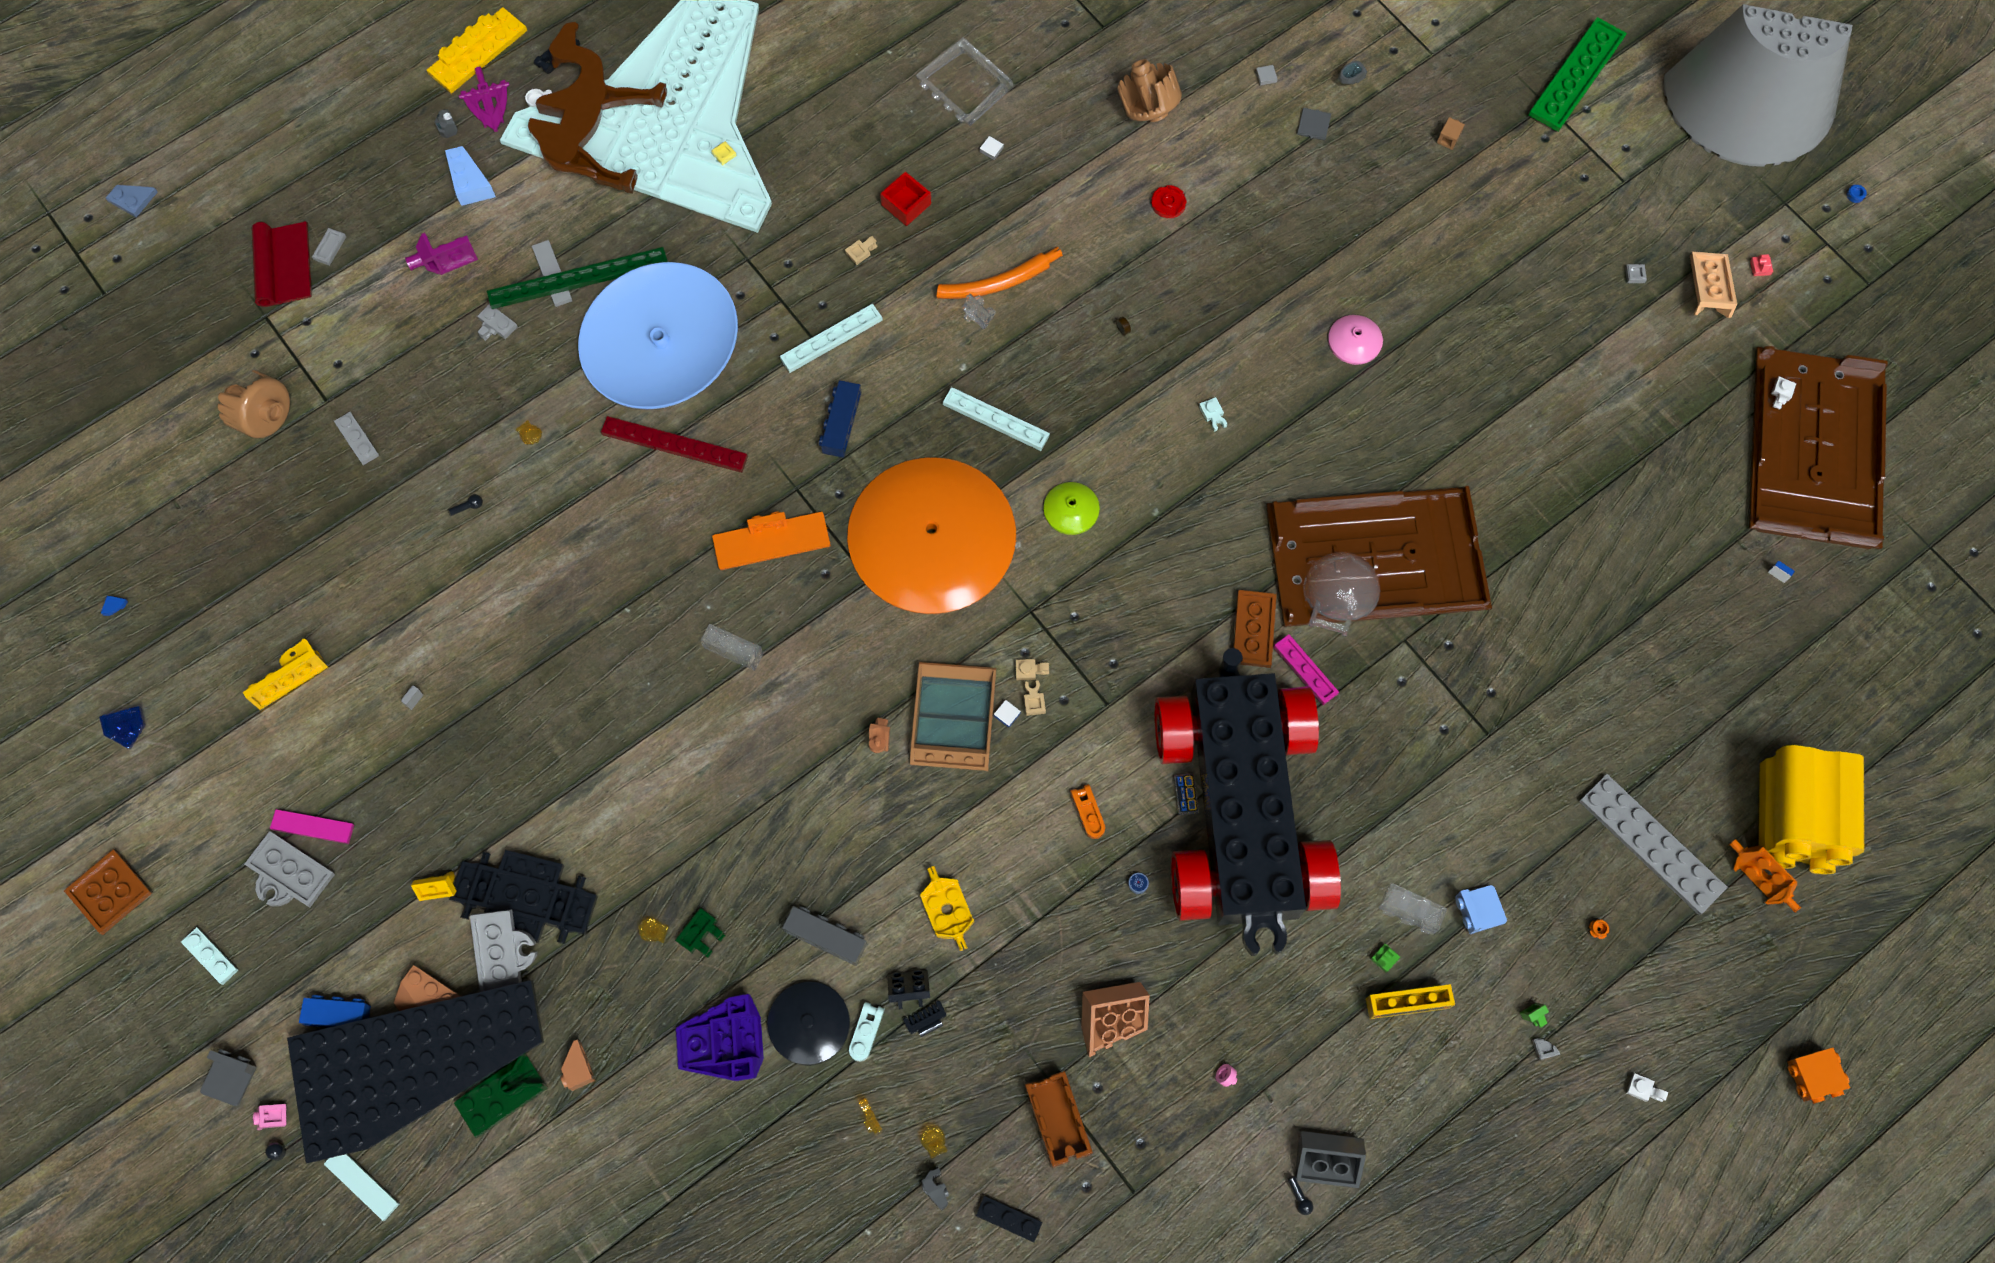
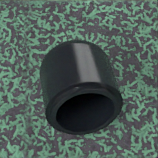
M272 1142L266 1147L265 1154L269 1159L279 1161L284 1158L286 1148L278 1142Z

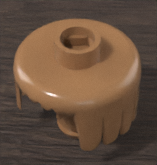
M1147 59L1138 60L1133 63L1130 74L1131 79L1126 75L1124 82L1121 80L1117 87L1125 112L1130 119L1134 121H1160L1180 103L1182 92L1171 65L1164 63L1163 66L1161 63H1157L1156 69L1155 65L1151 64Z
M253 370L252 372L258 374L261 378L252 382V385H248L246 388L236 384L230 385L225 389L224 393H219L218 400L222 403L218 404V410L221 412L219 416L225 425L253 438H265L278 431L285 422L290 409V397L287 388L279 380Z

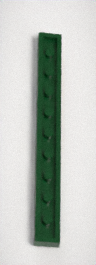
M664 247L487 290L491 309H496L617 279L636 268L649 264L668 262Z

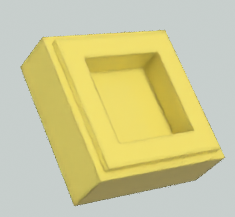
M726 141L711 150L712 155L722 166L736 157V152Z

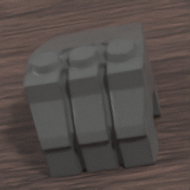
M938 1168L929 1171L926 1178L922 1180V1188L932 1202L941 1211H944L948 1206L946 1197L949 1194L944 1183L936 1186L933 1182L935 1178L941 1176L940 1169Z

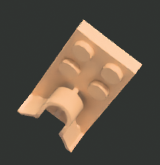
M1692 252L1690 260L1698 302L1694 315H1698L1705 307L1716 308L1717 312L1727 318H1731L1737 306L1728 254Z

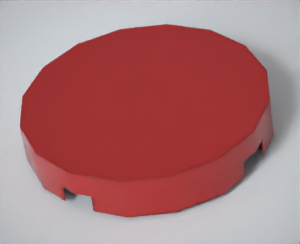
M1173 185L1159 187L1153 193L1151 199L1154 212L1160 217L1167 219L1180 216L1184 212L1187 203L1184 192Z

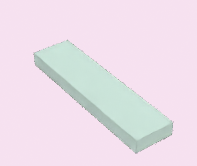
M348 1154L329 1158L324 1163L382 1221H385L399 1206L400 1203Z

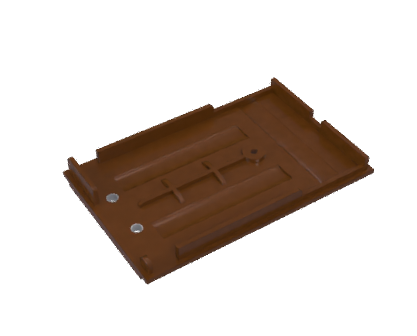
M1773 346L1757 347L1749 529L1762 533L1864 549L1883 548L1887 393L1885 368L1888 366V361L1846 355L1843 359L1778 350ZM1779 376L1796 383L1792 398L1786 401L1785 405L1782 404L1781 409L1773 407L1776 396L1771 394L1775 381Z
M1469 486L1266 503L1284 627L1492 609L1482 552L1478 543V531ZM1288 544H1293L1294 548H1289ZM1410 550H1414L1415 553L1411 554ZM1298 579L1300 583H1295L1293 580Z

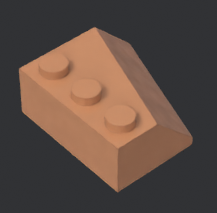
M413 965L400 983L394 1004L399 1011L461 996Z
M1141 982L1083 992L1081 1027L1089 1057L1095 1055L1097 1050L1104 1047L1105 1049L1112 1047V1043L1118 1040H1127L1148 1030L1150 995Z

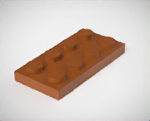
M1238 590L1233 648L1238 649L1242 653L1243 660L1240 665L1271 668L1277 594Z

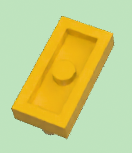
M453 871L444 876H431L426 879L414 880L411 884L419 901L451 897L457 892L453 885L455 879Z

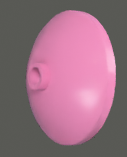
M1348 315L1338 319L1332 325L1328 335V343L1331 351L1337 358L1349 364L1359 365L1368 363L1377 357L1382 348L1383 337L1379 327L1369 318L1361 315Z

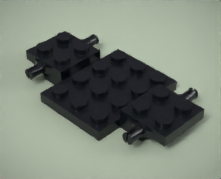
M508 850L504 852L499 869L487 866L491 856L487 852H482L479 863L462 861L454 884L457 892L449 898L450 901L464 906L460 918L469 920L471 910L476 908L484 909V913L512 909L515 930H523L529 933L536 943L540 941L545 924L560 930L558 943L565 944L568 933L575 932L586 935L598 896L583 890L585 877L578 876L575 887L561 885L559 881L564 869L563 864Z

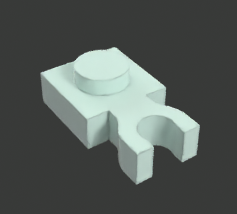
M1216 397L1199 404V409L1206 422H1212L1214 432L1218 430L1217 423L1222 424L1223 428L1227 427L1226 420L1221 417L1224 412Z

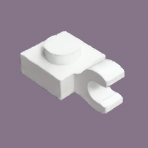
M1780 376L1776 379L1771 393L1776 396L1773 407L1781 409L1782 404L1785 405L1786 401L1792 398L1796 383Z
M1634 1073L1632 1074L1626 1094L1645 1102L1649 1100V1097L1663 1102V1100L1666 1101L1668 1092L1653 1088L1655 1081Z

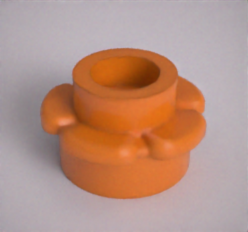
M1601 919L1592 921L1589 925L1590 934L1594 938L1604 939L1607 936L1606 934L1609 933L1608 924Z

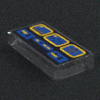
M1194 773L1174 775L1178 814L1198 813Z

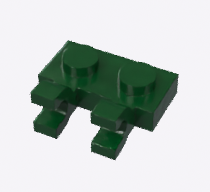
M700 908L675 941L693 954L697 949L705 957L709 958L713 951L702 943L703 939L710 933L721 942L726 935L714 926L718 921Z

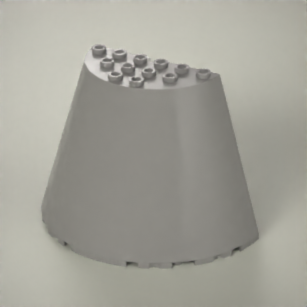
M1743 4L1664 75V96H1667L1668 99L1666 103L1668 109L1673 112L1672 117L1679 128L1683 127L1692 137L1690 140L1697 145L1703 146L1704 150L1708 153L1713 151L1719 154L1718 158L1748 166H1765L1772 163L1775 166L1780 165L1784 161H1794L1797 157L1812 151L1824 139L1833 124L1853 25L1808 16L1796 19L1792 13Z

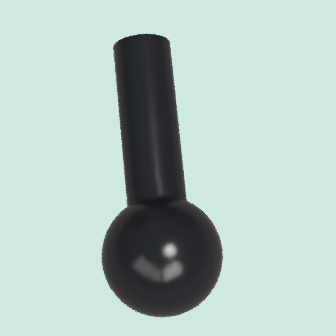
M473 494L468 498V501L448 509V513L450 516H453L469 508L478 509L482 506L483 500L481 496Z
M1289 1177L1287 1180L1298 1201V1212L1302 1215L1311 1214L1314 1209L1313 1202L1305 1198L1296 1177Z

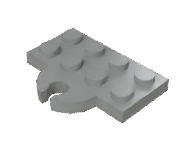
M270 831L244 864L260 874L256 881L255 890L261 901L266 899V894L269 890H275L274 897L266 903L269 906H282L296 898L306 906L311 907L335 875Z
M512 909L470 915L480 992L521 983L520 971L528 968L537 956V951L526 955L522 952L521 948L523 944L535 945V939L523 930H515Z

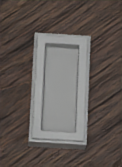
M328 228L312 256L313 260L330 266L346 239V235Z

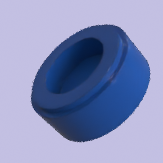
M1853 185L1847 191V198L1853 203L1862 202L1867 195L1866 189L1861 185Z

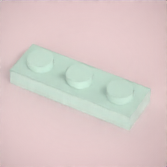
M196 927L181 941L220 984L224 985L238 971L234 964L199 928Z

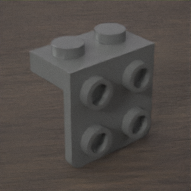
M219 1049L218 1053L210 1050L207 1058L214 1062L200 1092L211 1098L238 1106L257 1067L249 1065L250 1060L238 1056L237 1059L231 1058V1053Z

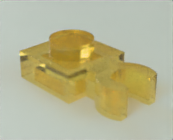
M867 1099L859 1101L858 1103L867 1118L864 1124L868 1132H874L875 1136L882 1133L883 1131Z

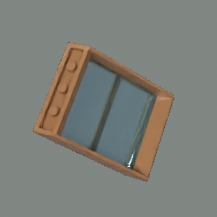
M919 662L910 765L988 771L996 668Z

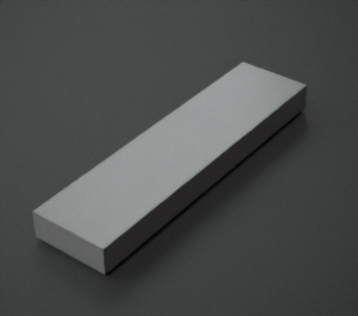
M549 240L532 245L543 276L561 272ZM569 290L551 295L555 307L573 301Z

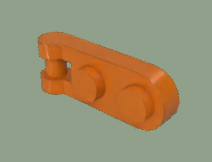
M1084 785L1079 790H1070L1087 836L1092 839H1099L1104 834L1105 824L1090 785ZM1086 795L1087 800L1081 801L1080 797Z

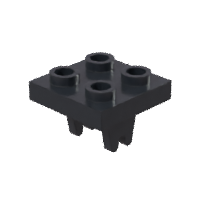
M914 970L913 972L906 973L895 972L887 975L889 1003L898 1002L899 1010L903 1009L902 1001L918 1000L919 1007H923V999L930 998L928 970Z

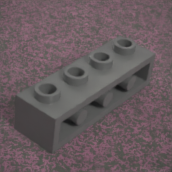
M793 906L782 927L785 933L854 966H857L867 946L863 935L857 932L851 934L846 931L847 928L837 923L834 926L828 923V919L821 915L815 917L810 914L808 909L802 906L799 909Z

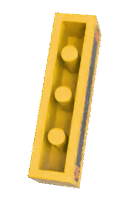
M1451 984L1373 994L1366 998L1369 1019L1450 1009L1455 1005Z

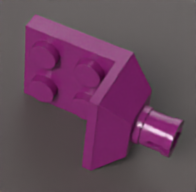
M425 232L421 234L416 245L418 252L405 257L411 271L425 266L427 271L440 275L478 260L467 235L433 249Z

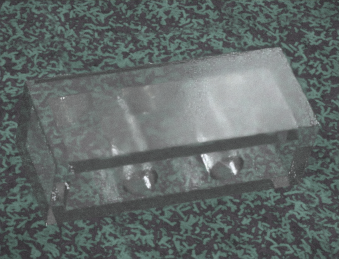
M712 624L708 625L701 638L703 648L754 671L763 656L761 646Z
M1393 883L1387 887L1379 909L1383 910L1385 915L1390 917L1396 916L1402 919L1403 923L1410 926L1416 925L1426 934H1435L1439 931L1447 912V908Z

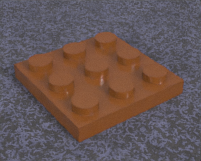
M114 849L64 890L101 935L109 931L152 894L150 889Z

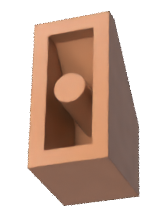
M579 1040L573 1041L561 1068L563 1075L560 1076L564 1087H568L571 1091L596 1081L582 1043Z

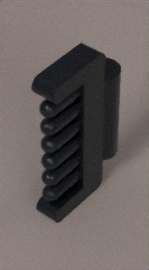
M936 1001V1005H931L935 1014L930 1006L927 1007V1010L925 1008L922 1009L926 1018H924L921 1011H918V1015L914 1013L913 1016L917 1023H915L911 1015L909 1020L907 1017L903 1019L911 1035L919 1032L920 1036L923 1037L943 1026L941 1019L945 1018L947 1014L940 1001Z

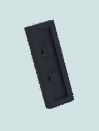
M984 1196L976 1214V1217L1033 1243L1043 1223Z

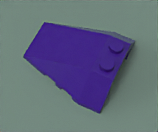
M750 994L729 997L720 1005L713 1006L704 1014L696 1016L676 1027L678 1069L733 1081L757 1077L764 1059L761 1017Z

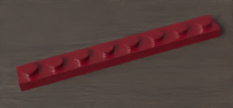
M607 416L601 430L603 436L740 473L743 472L748 458L747 453Z

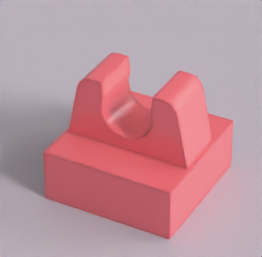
M1762 254L1759 257L1751 258L1750 264L1753 276H1768L1773 273L1769 254Z

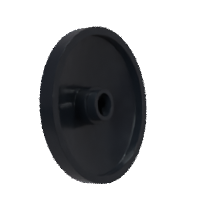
M802 982L787 988L776 998L768 1015V1033L775 1049L788 1061L805 1066L817 1065L833 1058L844 1046L850 1031V1015L844 1000L834 989L818 982Z

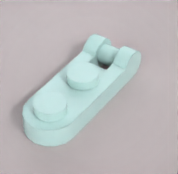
M864 1003L849 1047L850 1056L855 1061L861 1062L868 1058L885 1008L880 1006L876 1008L871 1006L870 1003ZM868 1014L875 1016L874 1021L867 1020Z

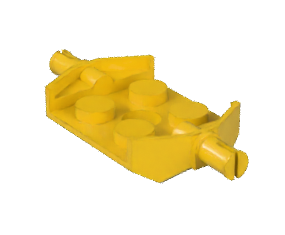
M935 866L927 869L931 882L920 894L936 937L954 939L959 950L963 951V947L964 950L968 948L963 937L973 925L974 918H972L958 880L940 878ZM944 905L952 906L953 912L950 915L942 913L941 910Z

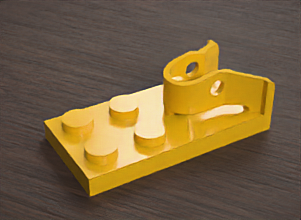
M302 639L301 642L289 648L281 656L279 663L282 668L267 674L263 680L251 684L243 692L246 699L259 710L328 668L320 653L314 651L306 639ZM291 652L296 653L292 657L290 656Z

